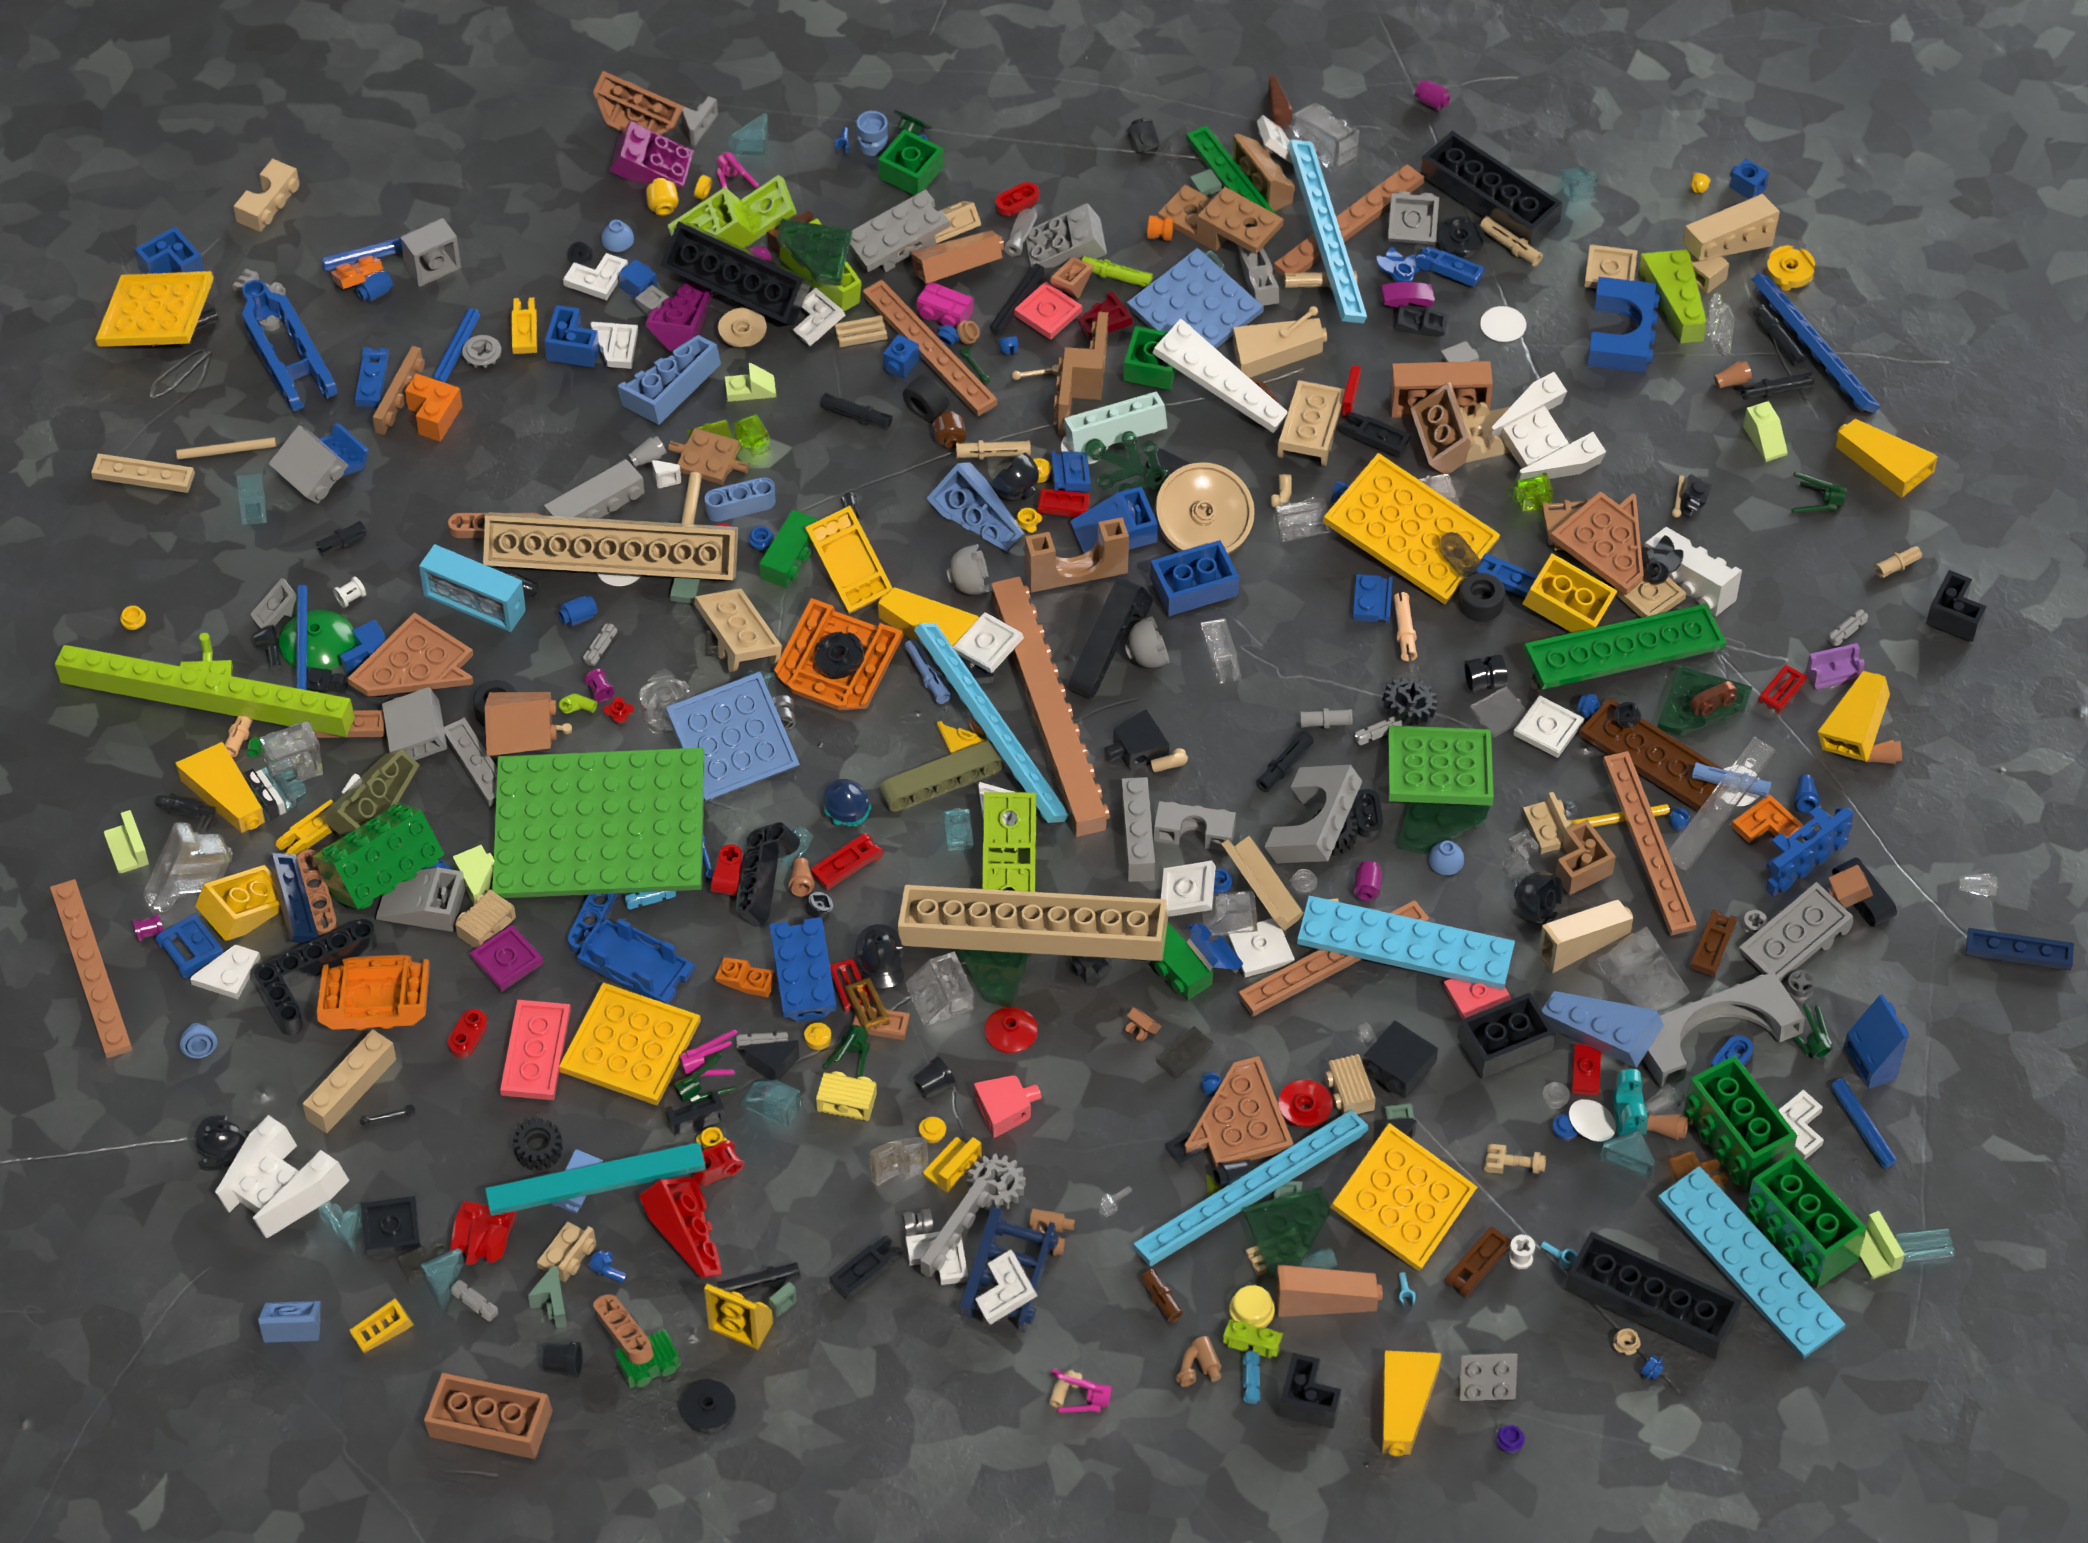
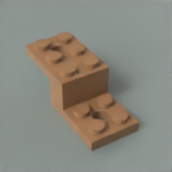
M1184 185L1158 212L1159 219L1163 220L1166 217H1173L1174 229L1215 252L1229 239L1257 254L1283 226L1284 222L1283 218L1226 187L1214 199H1211ZM1192 210L1195 211L1196 214L1193 213L1188 215L1185 212ZM1254 224L1256 227L1247 228L1244 225Z
M1098 312L1097 322L1093 321L1092 336L1096 337H1092L1090 349L1065 347L1064 357H1059V376H1057L1056 384L1057 395H1055L1054 425H1058V435L1066 436L1064 418L1070 417L1072 398L1102 399L1108 335L1107 312Z

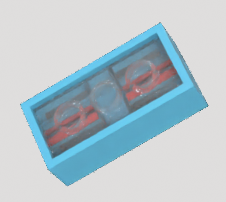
M435 544L419 565L423 594L427 598L509 632H512L526 611L523 584L520 579Z

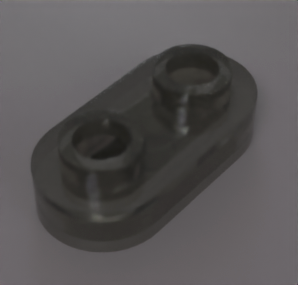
M1454 532L1444 534L1439 543V551L1457 574L1468 577L1477 573L1480 559L1464 538Z

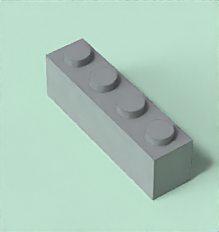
M625 459L545 504V516L600 519L644 494L643 477Z
M1148 777L1123 778L1121 799L1128 882L1154 881L1155 858Z

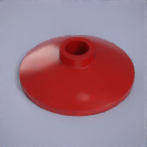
M1005 1007L995 1011L989 1016L985 1024V1037L988 1043L994 1049L1003 1053L1013 1054L1025 1051L1035 1042L1038 1034V1027L1034 1017L1026 1010L1018 1007ZM1013 1024V1025H1015V1026H1014V1027H1009V1026H1007V1025Z
M1304 1079L1288 1084L1280 1093L1278 1105L1283 1117L1291 1124L1299 1127H1313L1324 1122L1330 1115L1332 1098L1329 1091L1322 1084ZM1306 1106L1309 1109H1302L1301 1107Z

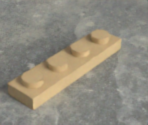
M98 454L91 474L92 479L188 493L195 472L193 467Z

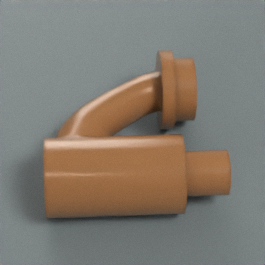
M1032 1209L1029 1224L1031 1230L1046 1233L1044 1230L1048 1229L1049 1222L1055 1223L1056 1232L1062 1233L1063 1229L1074 1230L1075 1220L1065 1218V1214ZM1060 1236L1057 1247L1053 1250V1256L1063 1255L1065 1239L1060 1238Z
M1203 1336L1194 1340L1184 1354L1180 1373L1176 1375V1381L1182 1387L1190 1386L1196 1382V1372L1194 1369H1191L1195 1358H1197L1203 1373L1209 1375L1212 1382L1222 1378L1219 1372L1221 1364L1210 1338Z

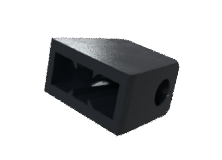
M1147 709L1115 727L1113 730L1114 744L1104 748L1105 755L1110 762L1122 757L1128 768L1131 769L1150 765L1151 760L1169 756V743Z

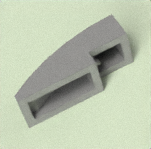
M1238 246V254L1251 296L1262 306L1279 303V286L1273 276L1272 265L1264 248L1257 254H1254Z

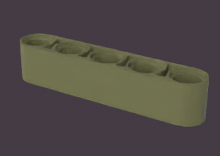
M985 741L891 777L881 783L879 791L892 812H897L994 775L1003 768L1004 762L993 743Z

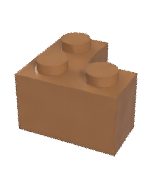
M1587 819L1565 830L1563 848L1567 855L1557 860L1555 877L1561 879L1562 887L1568 895H1571L1612 875L1616 856Z

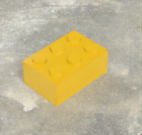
M1551 554L1522 604L1574 633L1596 628L1615 597L1617 590L1558 556Z

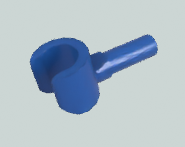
M846 127L842 130L841 138L835 141L836 153H838L840 147H845L846 154L849 153L848 128Z

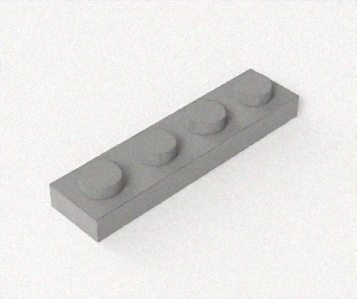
M462 718L445 726L444 732L447 742L489 807L496 804L498 768L491 757L486 755L485 748L467 720Z
M978 1177L920 1260L922 1274L931 1278L935 1270H941L949 1250H954L961 1239V1233L965 1228L969 1229L979 1207L983 1208L990 1198L988 1181Z

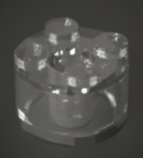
M659 674L647 680V684L641 688L639 693L641 717L652 733L674 732L665 708L691 698L688 684L684 680L682 682L676 679L675 675Z

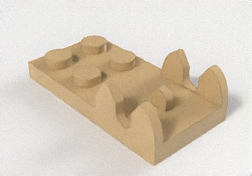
M1298 380L1279 439L1278 457L1283 458L1285 450L1321 457V466H1327L1335 428L1342 409L1345 389Z
M1479 403L1474 413L1470 416H1467L1465 409L1459 407L1471 439L1466 463L1511 453L1501 436H1494L1490 441L1487 439L1492 426L1510 407L1489 411L1485 403Z
M741 588L695 597V607L718 638L720 659H725L728 656L729 672L737 671L739 662L769 656L771 664L778 663L781 657L782 645Z

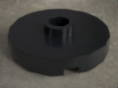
M1452 217L1445 220L1441 227L1438 228L1437 245L1442 251L1460 258H1467L1477 254L1482 249L1484 230L1476 221L1473 223L1469 221V218Z
M834 632L819 642L814 660L819 671L826 677L833 679L845 678L860 668L865 658V649L861 640L854 633Z
M703 1380L691 1385L683 1394L680 1403L682 1418L686 1421L685 1423L690 1425V1428L696 1432L705 1434L723 1430V1427L734 1420L737 1410L735 1395L731 1389L722 1382L715 1380ZM706 1402H711V1403H713V1404H712L711 1406H709V1407L704 1406V1404H705Z

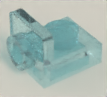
M955 808L945 811L944 828L948 851L974 849L970 809Z

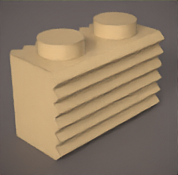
M489 890L488 893L480 895L476 899L474 906L469 911L459 915L456 921L457 936L476 949L503 931L516 918L514 906L492 890Z
M1356 1054L1355 1056L1351 1055L1350 1057L1346 1056L1345 1058L1329 1061L1328 1071L1325 1072V1081L1328 1088L1333 1087V1103L1336 1110L1341 1109L1342 1115L1350 1110H1353L1356 1114L1373 1111L1375 1108V1096L1360 1055Z

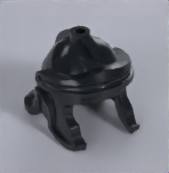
M883 924L871 925L859 934L856 941L855 954L862 968L861 979L870 978L875 989L896 986L904 979V973L901 968L904 945H902L898 933L893 928Z
M225 1115L211 1116L204 1119L198 1125L194 1134L196 1149L203 1156L208 1157L199 1162V1168L206 1171L220 1170L221 1167L231 1166L251 1132L241 1130L236 1123L228 1120V1116Z

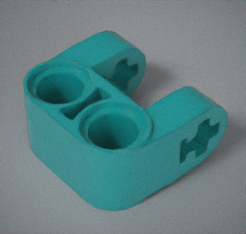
M1636 1069L1623 1070L1616 1077L1615 1089L1613 1090V1108L1618 1136L1647 1134L1648 1117L1642 1094L1641 1073Z

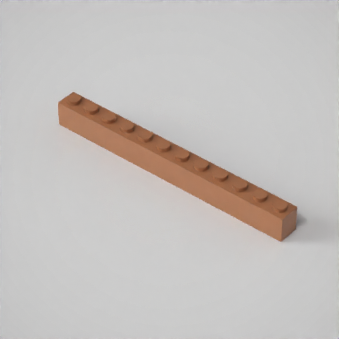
M1020 577L991 583V599L998 619L1022 632L1024 637L1011 652L1066 810L1070 814L1069 818L1075 835L1079 837L1106 830V820L1110 819L1107 804L1102 805V791L1099 783L1095 784L1093 780L1095 772L1092 763H1087L1086 758L1088 754L1084 743L1080 744L1078 724L1072 722V707L1070 703L1065 702L1066 692L1063 683H1058L1057 678H1059L1057 666L1050 661V658H1052L1049 644H1044L1043 627L1041 624L1037 625V611L1035 605H1030L1029 588L1027 585L1023 586Z

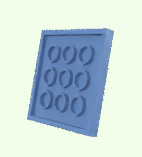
M1198 248L1127 302V308L1150 329L1169 332L1182 319L1215 349L1233 336V327L1246 326L1263 313L1264 306Z
M761 672L665 708L680 747L704 748V803L795 769L800 765Z

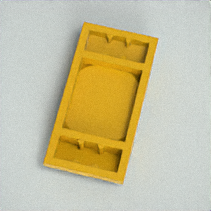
M851 506L805 527L849 614L879 600L882 595L888 594L893 589Z

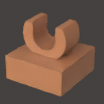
M1134 1007L1127 1015L1133 1021L1126 1026V1031L1132 1033L1135 1028L1139 1027L1140 1033L1136 1039L1141 1042L1146 1039L1148 1032L1156 1035L1161 1028L1160 1024L1143 1011Z

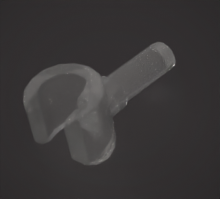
M1129 1186L1113 1196L1110 1194L1103 1196L1100 1208L1105 1216L1112 1215L1118 1210L1116 1202L1132 1192Z

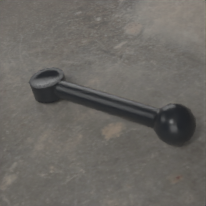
M407 1105L403 1110L372 1117L362 1116L360 1123L363 1126H367L370 1122L406 1114L410 1117L415 1114V1107Z

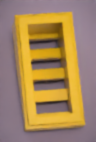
M393 1299L349 1331L365 1353L401 1334L414 1324L402 1305L396 1299ZM395 1314L399 1317L396 1322L392 1318ZM387 1320L390 1326L385 1328L382 1321ZM374 1325H377L380 1333L377 1335L372 1329ZM366 1330L371 1339L366 1341L361 1332Z

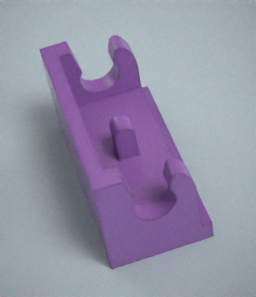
M1858 643L1809 655L1806 671L1815 690L1853 682L1858 679L1864 669V659L1859 660L1860 648Z

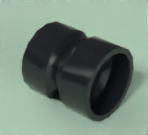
M1502 655L1488 656L1485 658V661H1482L1480 658L1465 661V678L1471 693L1485 691L1487 686H1490L1492 689L1507 686V670Z

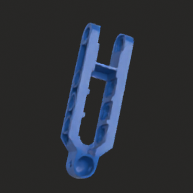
M251 280L245 283L242 288L245 304L242 312V317L245 320L244 329L290 411L294 413L305 407L304 403L300 401L293 380L305 375H312L325 399L338 395L336 384L287 296L270 292L266 284L260 280ZM272 315L278 317L303 360L286 367L283 362H279L274 346L269 344L265 337L263 326L258 324L259 321Z

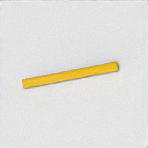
M1668 804L1651 807L1654 817L1670 813ZM1622 812L1570 820L1574 826L1587 819L1593 827L1626 822Z

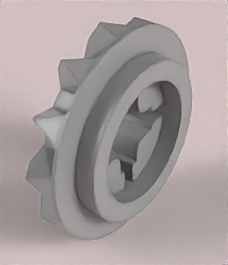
M487 335L472 337L464 344L462 350L467 364H473L475 368L479 365H483L485 368L488 364L495 365L496 360L501 358L502 351L500 343L495 338ZM486 347V353H483L482 356H478V353H481L482 350H484Z

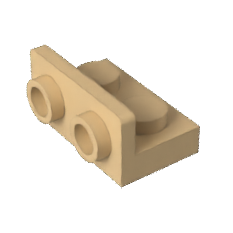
M1554 792L1548 793L1547 801L1523 807L1522 810L1524 819L1541 854L1563 848L1565 830L1573 826L1572 822L1567 820L1564 815L1562 801L1560 799L1557 800Z
M567 1222L537 1261V1267L547 1273L551 1267L557 1266L559 1280L566 1282L570 1275L576 1274L584 1256L591 1254L596 1245L594 1229L588 1227L584 1231Z

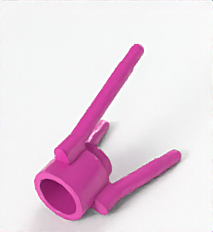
M731 152L723 153L718 157L717 165L719 168L716 170V173L720 178L722 189L724 187L727 188L725 175L733 177L738 173L744 176L755 188H759L756 181L744 170Z
M732 1030L695 1049L686 1051L687 1053L680 1054L685 1074H694L705 1065L704 1056L731 1046V1041L719 1043L736 1035L737 1030ZM708 1070L701 1076L733 1075L735 1071Z
M1051 1370V1373L1056 1375L1058 1379L1087 1388L1088 1395L1086 1401L1092 1402L1091 1405L1059 1407L1057 1409L1058 1413L1087 1411L1100 1413L1101 1407L1108 1408L1112 1386L1097 1384L1083 1378L1080 1380L1063 1375L1065 1373L1063 1371Z

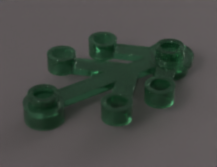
M1132 431L1124 432L1121 437L1122 442L1126 446L1129 459L1107 450L1105 444L1100 439L1094 438L1087 442L1085 452L1092 460L1104 459L1124 468L1111 474L1105 473L1099 476L1098 484L1103 490H1110L1113 488L1114 483L1139 475L1144 478L1131 484H1121L1118 492H1122L1126 488L1133 489L1141 486L1142 489L1150 487L1153 490L1159 491L1164 481L1170 476L1169 471L1160 466L1157 457L1158 446L1152 440H1147L1142 445V451L1148 458L1150 469L1141 464L1136 446L1138 438ZM1133 436L1131 442H1126L1128 437ZM1153 445V450L1147 452V448ZM1101 448L1098 454H1094L1096 449ZM1158 476H1162L1159 482H1155ZM1109 479V483L1103 485V481Z

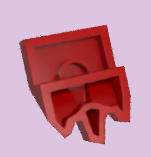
M464 1201L454 1222L449 1256L465 1253V1265L475 1264L481 1256L485 1257L489 1263L502 1258L508 1246V1236L516 1221V1211L491 1216L489 1206Z

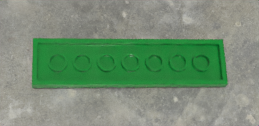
M1701 604L1525 643L1523 651L1543 690L1722 650L1727 643L1708 605Z

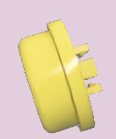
M1256 1285L1241 1288L1232 1298L1229 1307L1232 1320L1242 1321L1261 1328H1265L1272 1322L1275 1314L1274 1302L1270 1294L1264 1288Z

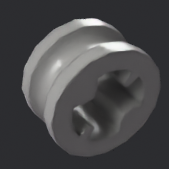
M1750 910L1744 916L1742 928L1747 934L1754 935L1767 924V917L1759 910ZM1752 919L1758 920L1757 926L1752 925Z

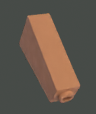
M991 230L913 250L910 253L914 273L925 283H930L1003 258L1001 250H1004V244L1001 236H998V234Z
M1278 1266L1276 1281L1278 1317L1377 1311L1378 1301L1383 1300L1382 1285L1377 1284L1376 1274Z

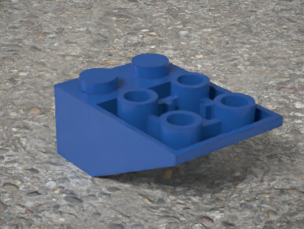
M1142 486L1118 492L1071 520L1072 528L1083 554L1091 550L1098 540V522L1123 517L1129 535V549L1157 542L1158 523Z
M1883 994L1876 998L1847 1032L1844 1049L1868 1089L1897 1079L1907 1039L1909 1038L1906 1026L1900 1023L1893 1004L1887 1002Z

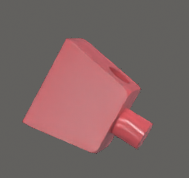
M1014 1075L974 1084L975 1101L993 1138L1029 1120L1031 1117L1030 1103L1041 1099V1093L1037 1084L1022 1088L1018 1077Z

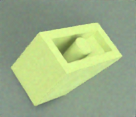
M1769 401L1746 408L1743 427L1763 460L1767 462L1786 456L1788 452L1780 419Z
M482 845L453 856L454 868L456 871H463L465 891L473 905L480 895L488 893L493 882V865L495 861L490 852L486 854Z

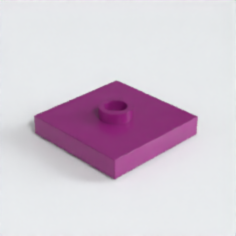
M510 925L469 953L470 958L501 992L544 964L543 957L513 925Z

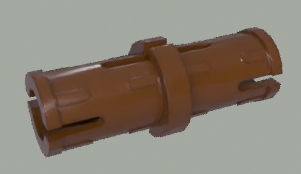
M1156 1270L1146 1271L1140 1280L1151 1293V1300L1155 1305H1159L1168 1322L1177 1321L1183 1316L1184 1312L1172 1297V1290L1164 1285Z

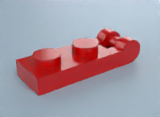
M864 833L812 867L811 874L828 891L871 861L879 860L883 856L884 850L879 845L873 843V839L868 833Z

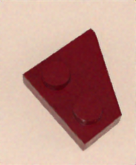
M1113 291L1107 293V299L1102 304L1097 302L1089 312L1084 313L1078 319L1079 327L1089 340L1092 337H1096L1092 336L1093 321L1097 322L1098 312L1108 313V333L1133 325L1132 316Z

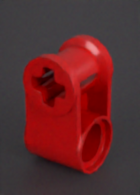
M728 844L720 849L716 869L713 873L711 893L737 896L742 868V851L737 845Z
M727 1140L702 1151L705 1167L708 1169L693 1172L691 1175L695 1177L698 1185L706 1186L723 1178L738 1174L745 1167L743 1159L738 1158L733 1141Z

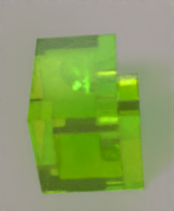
M757 414L734 423L736 440L740 441L744 449L749 450L752 457L770 450L769 433Z
M1547 472L1542 473L1540 477L1517 480V487L1513 489L1514 499L1520 503L1522 511L1540 509L1541 502L1547 501L1548 504L1552 503L1553 489Z

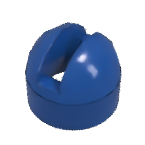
M1016 336L998 340L1000 350L1005 355H1009L1010 351L1012 355L1017 352L1019 343Z
M1675 808L1669 815L1668 822L1670 827L1678 831L1685 830L1689 826V813L1684 808Z
M1215 1072L1206 1073L1201 1079L1202 1092L1206 1095L1214 1096L1222 1083L1221 1077Z

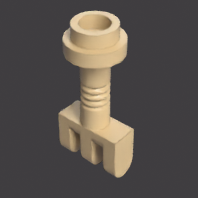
M1489 1144L1487 1147L1488 1154H1486L1485 1160L1488 1163H1485L1484 1171L1488 1173L1503 1174L1504 1165L1533 1168V1173L1539 1174V1171H1545L1546 1156L1541 1155V1152H1535L1534 1157L1506 1155V1145Z

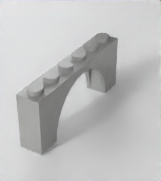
M1774 972L1759 975L1743 984H1736L1725 991L1712 993L1704 999L1689 1002L1681 1008L1662 1013L1660 1017L1664 1026L1644 1055L1643 1061L1662 1089L1685 1080L1687 1063L1682 1055L1680 1045L1689 1031L1700 1023L1721 1017L1746 1019L1767 1029L1780 1043L1803 1034L1805 1017Z

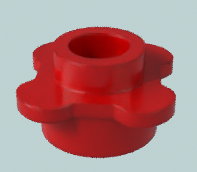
M615 697L613 702L605 706L603 710L604 714L609 715L613 722L623 723L634 712V706L624 702L622 697Z

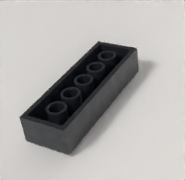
M1453 130L1422 156L1420 174L1426 180L1482 217H1489L1519 239L1524 238L1531 247L1561 220L1563 202Z
M680 221L676 225L660 266L785 324H795L813 281L697 226Z
M1592 1231L1568 1272L1565 1290L1714 1359L1717 1358L1739 1316L1742 1300Z

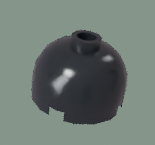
M1024 452L1011 462L1012 465L1007 469L1004 468L991 482V486L996 493L1005 499L1018 500L1023 496L1025 499H1028L1037 491L1035 485L1039 480V469L1035 461Z
M1535 872L1526 876L1520 885L1516 887L1514 898L1517 908L1526 920L1545 925L1556 918L1558 912L1553 911L1556 903L1561 904L1563 896L1562 881L1559 877H1555L1556 874Z

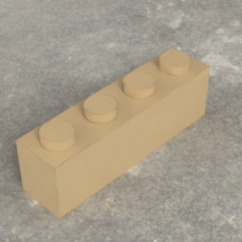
M372 1029L303 1102L306 1120L327 1134L396 1061L393 1042Z

